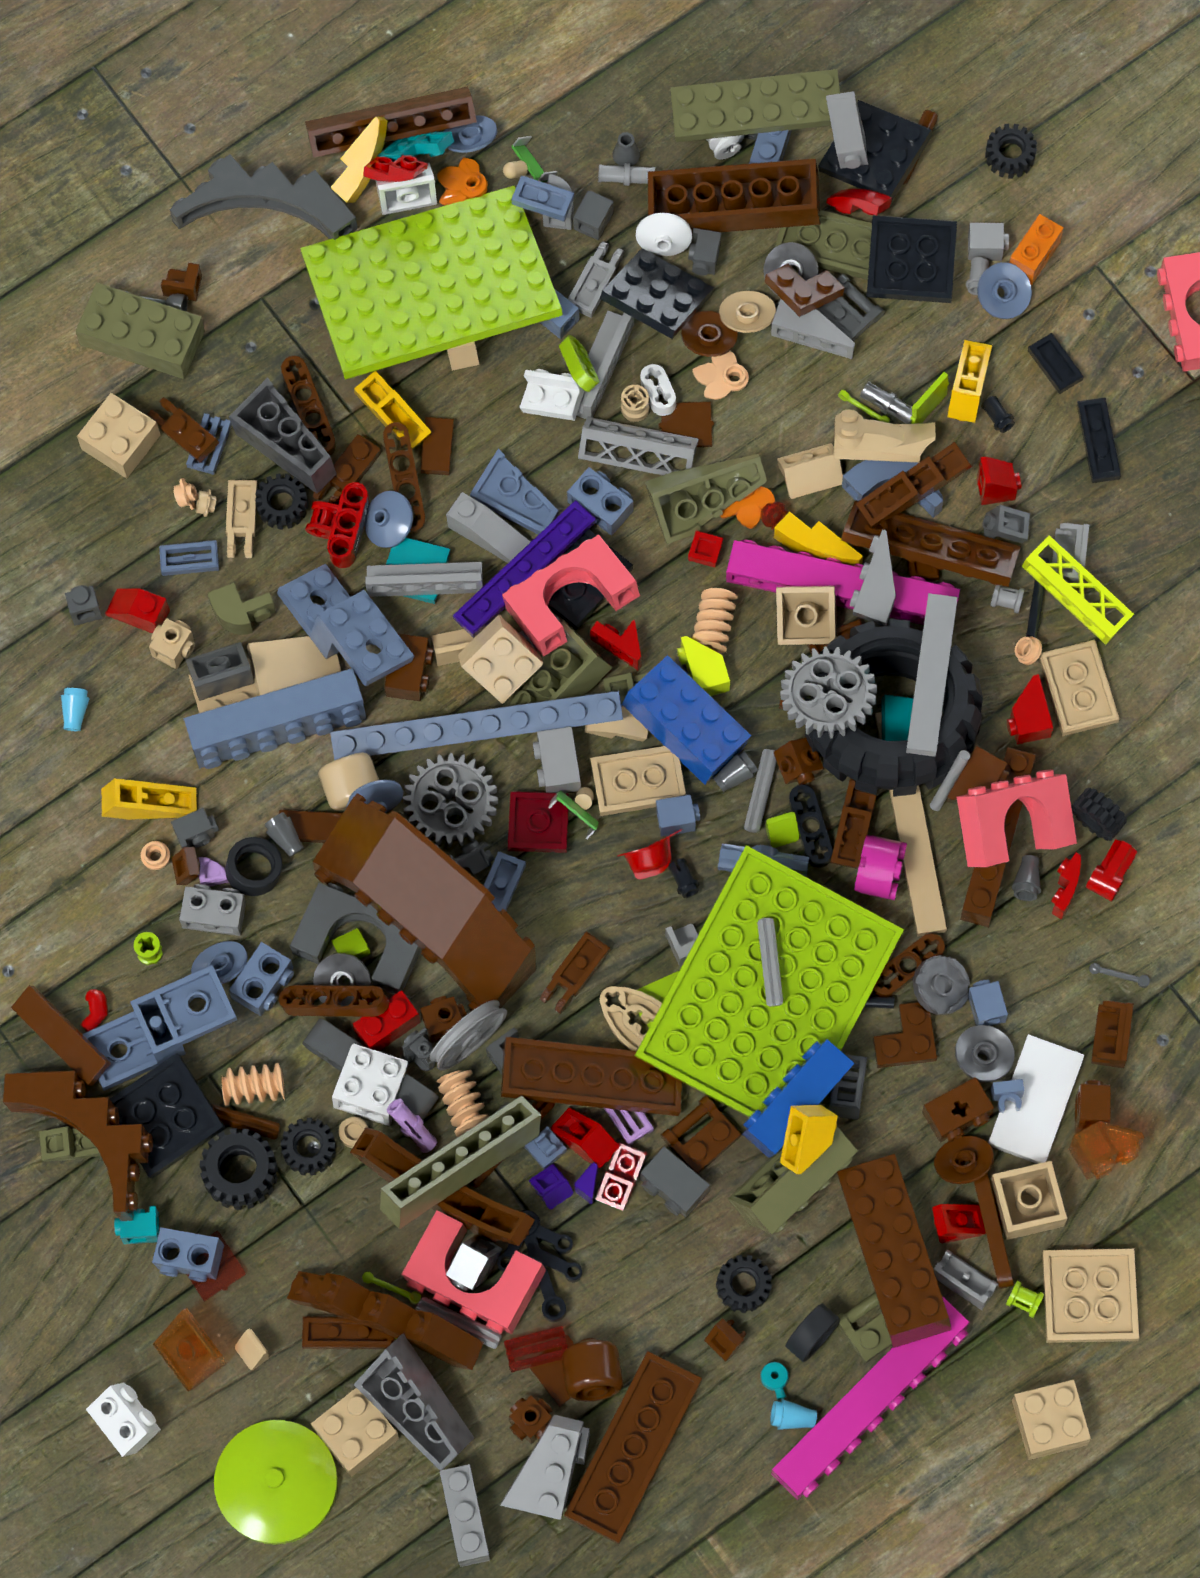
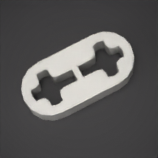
M656 364L645 366L641 370L640 380L641 386L649 394L651 409L660 416L673 413L676 408V396L665 370ZM653 375L654 378H658L657 386L649 379V376ZM660 394H662L665 401H668V404L663 405L662 402H659Z

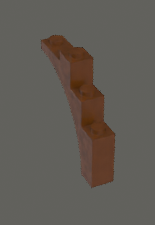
M75 1070L5 1074L3 1103L11 1112L35 1113L55 1118L78 1130L95 1145L108 1170L113 1190V1212L121 1221H133V1212L138 1209V1196L135 1192V1182H138L140 1177L138 1163H148V1152L153 1150L152 1135L147 1132L142 1124L118 1125L119 1110L108 1097L85 1098V1082Z
M370 1128L364 1129L350 1151L353 1156L389 1183L422 1162L421 1159L398 1145L381 1131ZM463 1186L432 1207L434 1211L437 1210L463 1223L475 1235L478 1234L494 1243L500 1240L519 1246L528 1236L530 1228L535 1221L528 1214L497 1203L466 1186Z
M298 1271L287 1296V1299L295 1304L341 1316L394 1338L404 1334L412 1346L437 1357L453 1367L473 1370L484 1343L434 1313L415 1310L389 1294L369 1291L341 1275L326 1273L323 1276Z

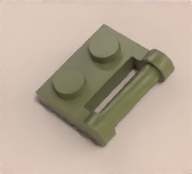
M876 1293L845 1314L841 1312L837 1315L840 1318L838 1327L865 1364L892 1346L882 1313L856 1332L851 1326L853 1322L879 1305Z

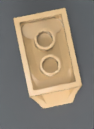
M843 410L835 417L834 459L919 463L923 451L929 444L935 441V422L891 424L863 419V416L855 410Z

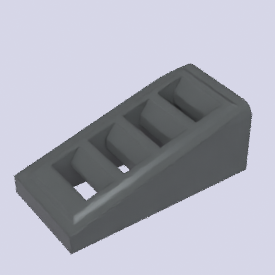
M846 1055L854 1062L851 1068H858L859 1072L847 1071L842 1079L857 1080V1083L839 1081L832 1089L829 1110L839 1118L857 1120L859 1119L867 1057ZM839 1090L855 1092L856 1095L843 1094L838 1092Z

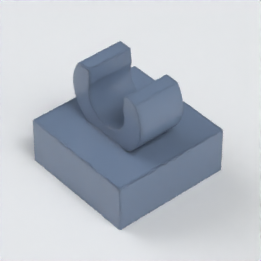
M1023 1079L993 1082L991 1087L992 1101H999V1112L1004 1113V1103L1008 1100L1014 1102L1016 1111H1020L1022 1105L1020 1098L1024 1094Z
M548 1126L539 1133L538 1137L525 1145V1149L543 1169L549 1167L567 1152V1148Z

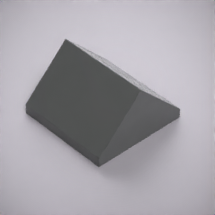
M241 642L186 659L199 701L254 684L251 668Z

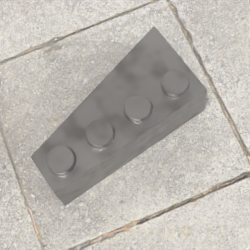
M268 377L229 416L237 436L289 474L299 479L300 482L317 494L336 475L330 455L314 435L308 431L302 420L289 407L283 396L277 392Z
M404 1334L388 1346L354 1383V1386L439 1470H443L474 1439V1436Z

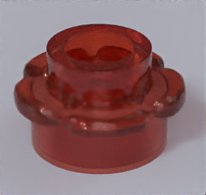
M781 502L768 503L761 510L762 522L766 527H771L774 530L776 525L788 514V511L785 510V505Z

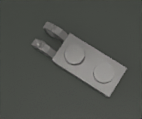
M604 241L600 243L594 256L590 257L568 298L570 302L579 308V313L592 318L601 301L602 290L615 276L616 269L625 252L618 248L614 252L609 264L602 261L609 247V244Z

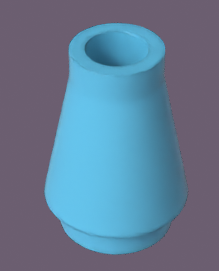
M79 688L64 689V695H61L64 730L81 731L83 718L90 700L87 697V690Z
M784 1399L781 1402H773L770 1424L777 1426L778 1430L813 1428L816 1425L817 1410L808 1409Z

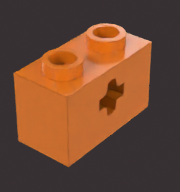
M1041 214L1038 215L1011 255L1009 262L1025 272L1031 285H1033L1061 243L1064 227Z

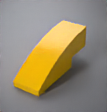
M376 116L340 158L348 167L330 188L346 203H355L370 181V178L363 176L364 166L382 152L388 122L384 117Z
M374 371L354 388V393L385 427L393 422H399L407 427L412 449L432 433L377 371ZM397 429L392 430V434L400 441V437L404 436V434L398 433Z
M789 511L774 528V539L796 553L807 552L812 554L814 558L824 560L826 558H835L840 560L842 564L851 566L862 564L863 556L849 544L841 541L840 537L820 521L811 529Z

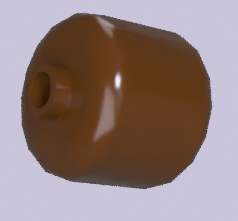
M587 1338L571 1345L564 1351L562 1366L565 1387L570 1398L584 1402L599 1401L610 1398L620 1392L624 1382L619 1351L614 1343Z

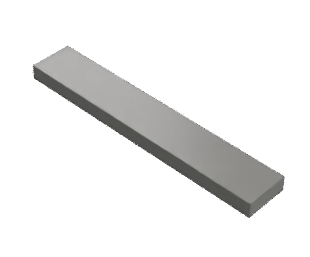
M928 593L906 753L936 757L958 597Z

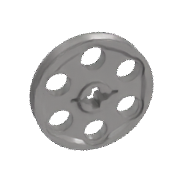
M498 1000L488 1001L471 1011L440 1039L430 1054V1060L437 1062L438 1070H446L460 1063L496 1032L507 1015L505 1008H499L500 1003Z

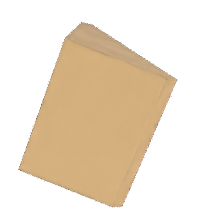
M835 586L776 587L778 645L829 644L836 638L837 605Z

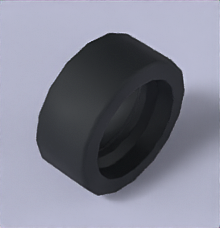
M259 837L244 838L236 842L229 851L225 866L226 878L232 888L239 890L241 894L248 896L264 895L271 891L279 881L283 865L281 854L276 846L266 839ZM254 852L266 857L271 864V871L267 878L253 881L240 875L236 864L241 855Z
M821 1303L800 1323L786 1342L785 1347L802 1362L807 1361L834 1332L840 1322V1318Z

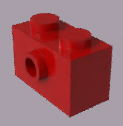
M402 990L388 999L389 1006L383 1014L375 1017H362L353 1023L355 1034L366 1048L380 1051L421 1023L419 1013Z

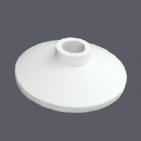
M655 213L639 222L636 228V239L643 249L654 255L672 256L688 248L692 240V230L689 224L677 215Z

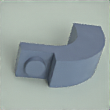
M865 460L843 475L842 488L855 501H860L901 471L907 472L918 463ZM937 490L918 503L934 518L942 511L943 496Z

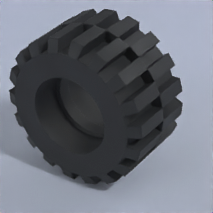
M237 1128L230 1129L231 1134L225 1135L223 1131L218 1134L219 1139L217 1141L212 1138L208 1142L209 1149L204 1148L202 1152L203 1160H200L202 1173L200 1174L208 1193L211 1194L216 1202L220 1201L222 1206L226 1208L232 1205L235 1210H242L243 1205H247V1208L250 1209L254 1207V1202L259 1201L260 1204L264 1202V1195L266 1193L271 1195L273 1192L272 1185L273 1183L276 1184L278 1179L276 1174L278 1166L273 1150H271L266 1140H262L261 1135L256 1132L252 1135L249 1129L244 1128L242 1133L237 1131ZM237 1155H246L253 1158L257 1166L255 1173L249 1180L243 1183H230L222 1177L223 1166L230 1158Z

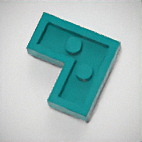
M430 132L398 139L378 154L377 157H388L393 162L402 155L417 156L419 154H429V156L435 157L442 155L445 149L454 143L452 132Z

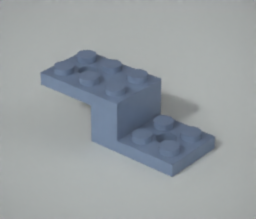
M326 564L279 587L278 596L325 659L340 652L365 687L413 661V653L367 592L363 590L350 597ZM320 596L324 599L325 603L322 605L314 604L310 597ZM369 644L376 645L381 652L377 654L370 653L366 646Z
M213 965L130 1001L133 1012L83 1035L111 1062L99 1078L101 1086L105 1091L156 1068L176 1053L180 1056L185 1055L186 1052L183 1044L237 1021V1017ZM194 998H202L206 1001V1005L203 1010L194 1012L189 1008L190 1002ZM117 1044H123L127 1047V1053L121 1058H115L111 1055L112 1048Z

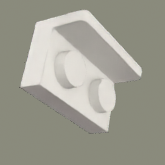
M536 369L535 371L525 370L524 377L528 384L520 405L522 412L575 421L585 390L574 381L571 374H551L543 369Z

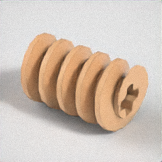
M709 588L701 594L700 612L697 613L696 620L698 622L694 626L695 633L692 635V639L718 653H725L727 648L720 643L728 642L729 637L722 632L731 631V626L724 623V621L733 620L734 616L727 611L735 610L736 605L729 600L738 599V596L723 588Z
M275 1063L273 1072H270L267 1064H263L261 1073H258L255 1065H252L249 1074H246L243 1066H240L236 1076L231 1067L228 1068L226 1076H222L224 1105L229 1106L231 1097H233L237 1105H240L243 1096H245L249 1104H252L255 1095H257L262 1103L265 1102L267 1093H269L272 1101H277L279 1092H281L285 1100L283 1072L279 1063Z
M472 1070L454 1071L440 1077L436 1081L441 1083L438 1087L439 1092L445 1094L442 1098L443 1103L449 1105L446 1109L447 1113L453 1116L450 1120L451 1124L457 1127L454 1131L456 1137L463 1135L489 1117L488 1114L478 1113V1111L485 1107L484 1103L474 1102V1100L481 1096L480 1092L470 1091L477 1085L476 1081H466L473 1074Z

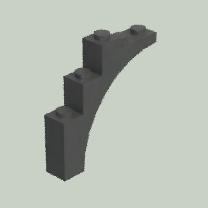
M231 154L213 162L208 169L209 182L201 183L195 189V192L186 198H180L169 209L172 222L178 229L183 228L198 218L218 211L235 208H265L281 211L300 218L320 230L328 239L336 240L339 236L350 234L357 230L356 217L316 170L300 176L294 185L289 182L273 162L267 166L259 167L253 173V176L249 177Z

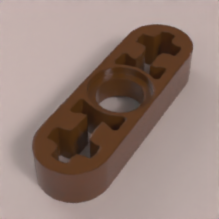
M926 934L888 962L879 978L882 977L883 980H888L893 976L891 968H894L898 977L891 980L890 989L886 987L880 989L878 987L880 980L878 979L872 990L876 996L892 997L913 981L915 971L912 973L903 972L899 966L900 962L903 959H912L918 968L921 964V959L918 955L925 951V943L927 942L930 945L937 944L938 946L936 947V954L931 951L923 956V961L933 956H943L945 949L943 939L936 934Z

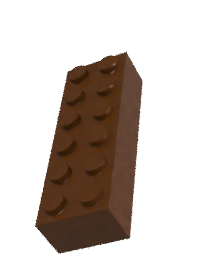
M816 158L649 171L648 216L655 213L677 215L689 224L692 234L694 228L715 232L820 225L819 174Z
M895 1153L837 1171L893 1348L952 1330Z

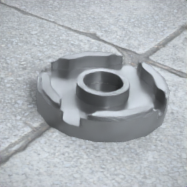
M942 955L933 956L921 962L915 970L913 978L914 994L919 1004L928 1012L936 1015H948L961 1009L968 1000L969 977L965 968L956 959Z

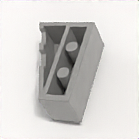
M553 1415L507 1491L500 1506L561 1520L566 1508L584 1424L583 1421Z

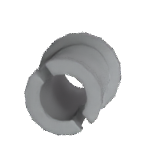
M975 257L971 260L970 278L966 281V287L968 292L973 295H978L977 286L979 279L989 265V261L983 257Z

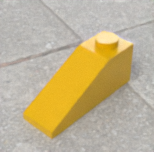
M964 340L947 417L975 423L992 345Z
M114 778L101 789L102 817L128 820L180 818L197 811L195 787Z

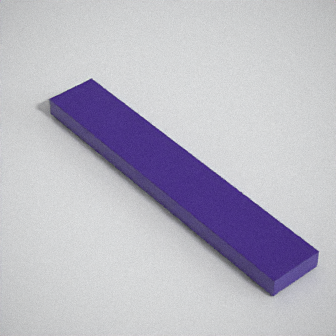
M575 500L453 615V619L474 638L506 608L502 594L507 592L513 585L520 584L531 577L537 570L544 569L555 562L558 557L596 523V518Z

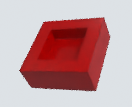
M695 531L688 554V561L716 568L723 545V538Z

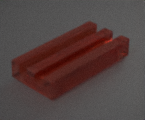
M563 1326L504 1341L511 1373L561 1360L564 1351L568 1348ZM559 1337L558 1339H555V1340H551V1341L539 1343V1344H536V1345H532V1346L520 1348V1349H517V1350H513V1349L518 1348V1347H522V1346H526V1345H530V1344H534V1343H537V1342H541V1341H545V1340H549V1339H553V1338ZM559 1346L562 1347V1350L515 1362L517 1357L543 1352L544 1350Z

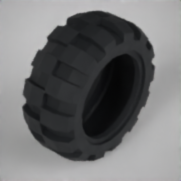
M889 619L888 626L875 627L874 621L850 629V638L847 640L841 635L836 637L827 645L829 653L833 654L836 647H839L840 655L843 656L850 650L851 660L860 656L861 666L868 664L869 674H874L875 677L894 675L916 681L923 631L910 628V621ZM957 645L951 647L936 757L906 753L908 740L885 741L865 734L857 727L855 732L846 727L845 736H842L838 730L834 731L833 738L829 737L828 731H824L821 738H818L817 730L815 729L810 734H806L805 727V736L812 748V752L817 751L819 757H824L823 767L838 780L843 782L849 777L855 780L856 790L877 795L878 789L893 790V797L916 794L917 786L925 784L928 790L936 787L944 781L960 751L965 750L969 754L972 753L976 736L980 731L983 695L980 679L974 673L971 674L973 664ZM820 672L816 674V676L818 677H825L828 675L825 672ZM849 683L843 685L842 687L850 689L853 688L855 685ZM813 696L804 697L805 701H811L815 699V697ZM834 707L831 708L829 711L836 713L841 711L842 709Z

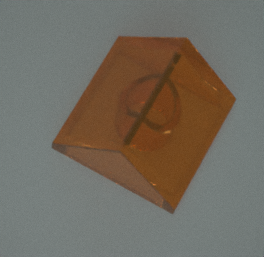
M187 1308L177 1315L153 1343L154 1347L188 1392L227 1364L223 1355Z

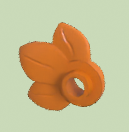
M462 158L458 167H445L437 173L438 181L446 188L439 200V203L444 206L459 201L462 202L469 198L481 197L487 192V179L480 173L479 164L471 158Z
M760 486L741 501H735L724 509L720 517L728 518L736 515L737 520L744 527L753 529L760 521L761 510L775 508L774 495L768 488Z

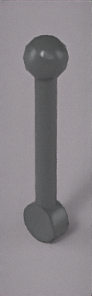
M1092 963L1089 966V971L1092 974L1102 973L1133 981L1142 988H1146L1150 983V978L1146 975L1137 977L1100 967L1098 963Z

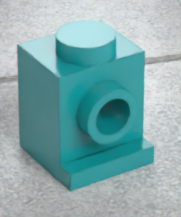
M149 1206L150 1212H145L144 1209L135 1210L133 1212V1221H121L119 1218L114 1219L115 1235L120 1236L123 1244L157 1242L159 1235V1212L156 1206Z

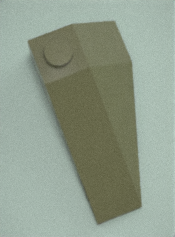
M756 454L671 472L645 481V485L666 544L694 535L695 531L702 529L701 526L714 517L718 518L723 514L724 509L735 501L744 499L767 482L760 456Z
M563 621L561 624L564 628L567 642L544 657L541 655L543 665L525 682L522 690L516 692L509 706L583 696L594 688L612 669V666L572 627ZM531 733L513 736L520 742Z

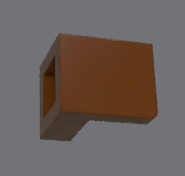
M188 263L187 271L169 269L167 279H163L161 282L163 296L169 297L176 293L186 294L188 300L197 301L202 280L200 264Z

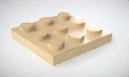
M1134 1249L1043 1250L1046 1343L1139 1340Z

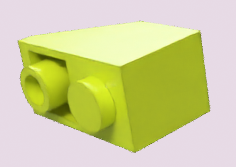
M688 636L681 637V648H677V654L680 664H686L688 675L710 696L729 692L730 679L723 656Z

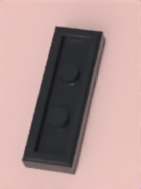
M1106 397L1077 401V410L1092 483L1119 480L1121 473Z

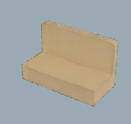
M832 443L777 458L779 469L785 477L788 495L791 499L842 485L843 474L840 459H834V446Z
M465 629L432 635L431 639L437 666L460 662L458 654L474 638Z

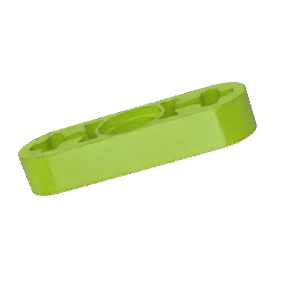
M568 335L559 344L560 351L574 381L583 390L590 392L600 382L584 346L575 337Z

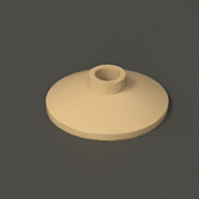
M740 291L731 294L724 299L719 309L720 319L723 324L734 331L743 333L757 332L765 329L773 322L776 313V307L772 299L756 291Z

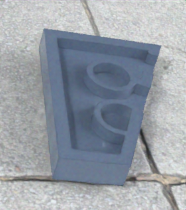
M499 449L470 493V497L487 506L490 510L538 535L559 515L558 510L524 478L523 473L516 466L514 467Z

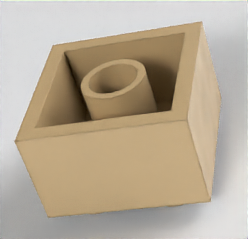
M110 393L77 435L83 451L127 479L161 435L156 421L113 393Z
M500 615L458 654L461 667L502 704L543 665L540 652Z
M1052 1161L992 1175L990 1184L1005 1240L1065 1226L1067 1216Z
M1074 1380L1014 1394L1012 1403L1028 1460L1087 1446L1090 1442V1434Z
M357 1388L311 1423L313 1430L350 1477L354 1476L399 1440L398 1433L384 1415Z

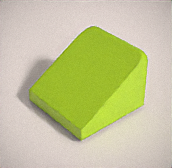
M794 812L766 820V832L773 848L799 840Z
M358 928L331 940L337 953L350 954L359 960L371 954Z

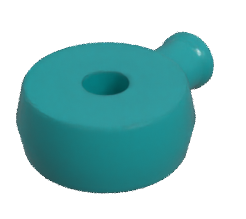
M778 1362L766 1364L760 1372L761 1383L767 1389L775 1391L777 1400L786 1398L787 1396L783 1388L789 1380L787 1368ZM777 1374L778 1378L773 1379L771 1375Z

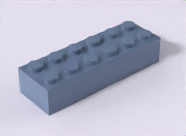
M353 668L192 715L184 718L199 769L203 767L212 769L220 766L223 761L245 759L253 752L260 750L261 752H269L276 749L280 744L287 742L296 744L304 741L307 736L314 734L319 736L326 735L333 731L334 728L344 725L345 727L356 726L362 722L361 720L366 719V714Z

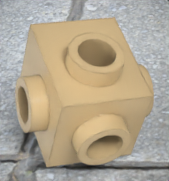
M166 618L162 626L158 625L155 628L151 637L153 641L149 649L152 657L178 669L184 657L188 658L195 647L191 628L180 620L173 622Z

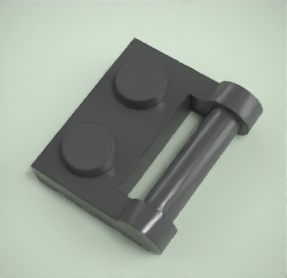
M842 274L837 280L845 287L844 293L867 314L863 317L842 297L817 308V310L854 341L873 323L879 321L884 315L885 310L879 305L875 306L850 283L851 279L848 276Z

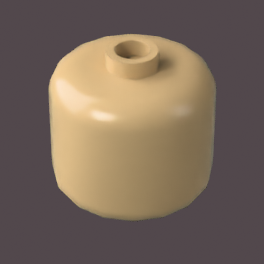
M364 752L334 760L322 766L318 772L330 808L338 811L346 809L349 797L356 789L367 783L379 780L371 756Z

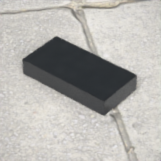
M1052 333L1028 347V352L1059 394L1083 381L1084 376Z

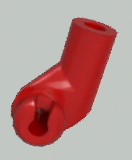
M97 989L89 990L85 996V1000L89 1004L90 1014L82 1021L80 1026L86 1032L97 1028L108 1015L107 998L101 990Z

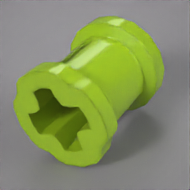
M143 932L135 938L134 950L138 955L139 961L145 965L157 964L163 956L162 946L158 937L151 932ZM153 945V951L146 950L144 953V947L150 948Z
M1017 1280L1006 1305L1009 1307L1014 1305L1028 1312L1029 1316L1033 1318L1045 1294L1042 1292L1037 1294L1021 1286V1282Z

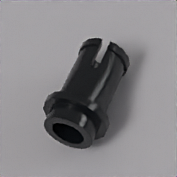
M991 396L982 403L981 407L993 421L996 431L1005 433L1014 426V416L1011 413H1007L996 396Z
M677 859L681 871H679L674 861L669 864L668 868L678 885V894H682L683 898H689L699 892V882L694 880L686 859Z

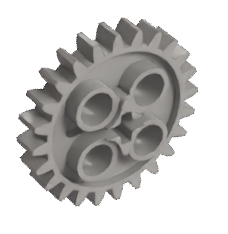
M827 646L824 647L823 654H818L814 648L810 658L804 653L801 654L802 663L792 661V669L794 671L785 670L786 679L781 680L783 690L780 691L781 700H784L782 702L783 710L788 711V720L796 719L797 729L806 725V734H810L815 729L817 730L818 738H821L824 731H828L829 737L833 738L834 731L838 730L842 736H845L846 727L855 732L856 721L865 724L864 714L872 715L871 705L876 704V696L874 694L877 693V685L873 684L875 683L874 674H869L868 664L861 666L860 656L851 660L850 650L843 656L840 655L839 647H836L833 654L829 653ZM820 672H825L828 674L825 677L816 676V674ZM849 683L855 685L853 688L850 689L842 687L843 685ZM806 696L815 697V699L811 701L803 700V698ZM834 707L842 709L841 711L836 713L829 711L831 708Z
M452 753L449 754L448 761H444L440 754L437 757L438 763L434 764L430 759H427L428 768L426 769L418 765L417 772L419 776L410 774L409 779L413 785H405L404 787L405 792L410 794L403 797V803L409 805L404 808L405 815H412L408 822L412 825L418 824L416 828L421 833L425 831V836L429 840L435 837L436 846H439L442 840H447L449 848L452 847L453 840H457L460 846H463V838L468 837L470 841L475 840L474 832L484 835L482 825H492V820L488 815L496 816V809L492 805L498 804V797L491 796L497 793V788L495 785H490L493 782L492 775L484 776L486 772L485 767L482 766L475 769V759L466 764L465 755H461L458 761H454ZM443 777L453 779V782L448 786H442L438 783ZM432 787L436 789L437 792L429 791L428 788ZM468 791L478 793V796L473 800H467L463 797ZM452 797H455L456 802L450 801L446 804L445 798L450 800ZM427 801L438 803V806L433 810L423 808ZM465 809L473 810V813L470 814ZM452 815L463 817V820L458 824L448 822Z

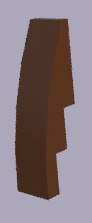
M953 442L932 458L928 456L907 472L901 471L857 502L856 505L873 528L934 493L972 466L958 445Z
M851 778L830 863L858 869L877 795L856 790L855 780Z

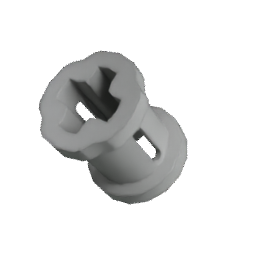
M996 585L991 606L1014 609V613L1019 614L1025 588L1017 590Z

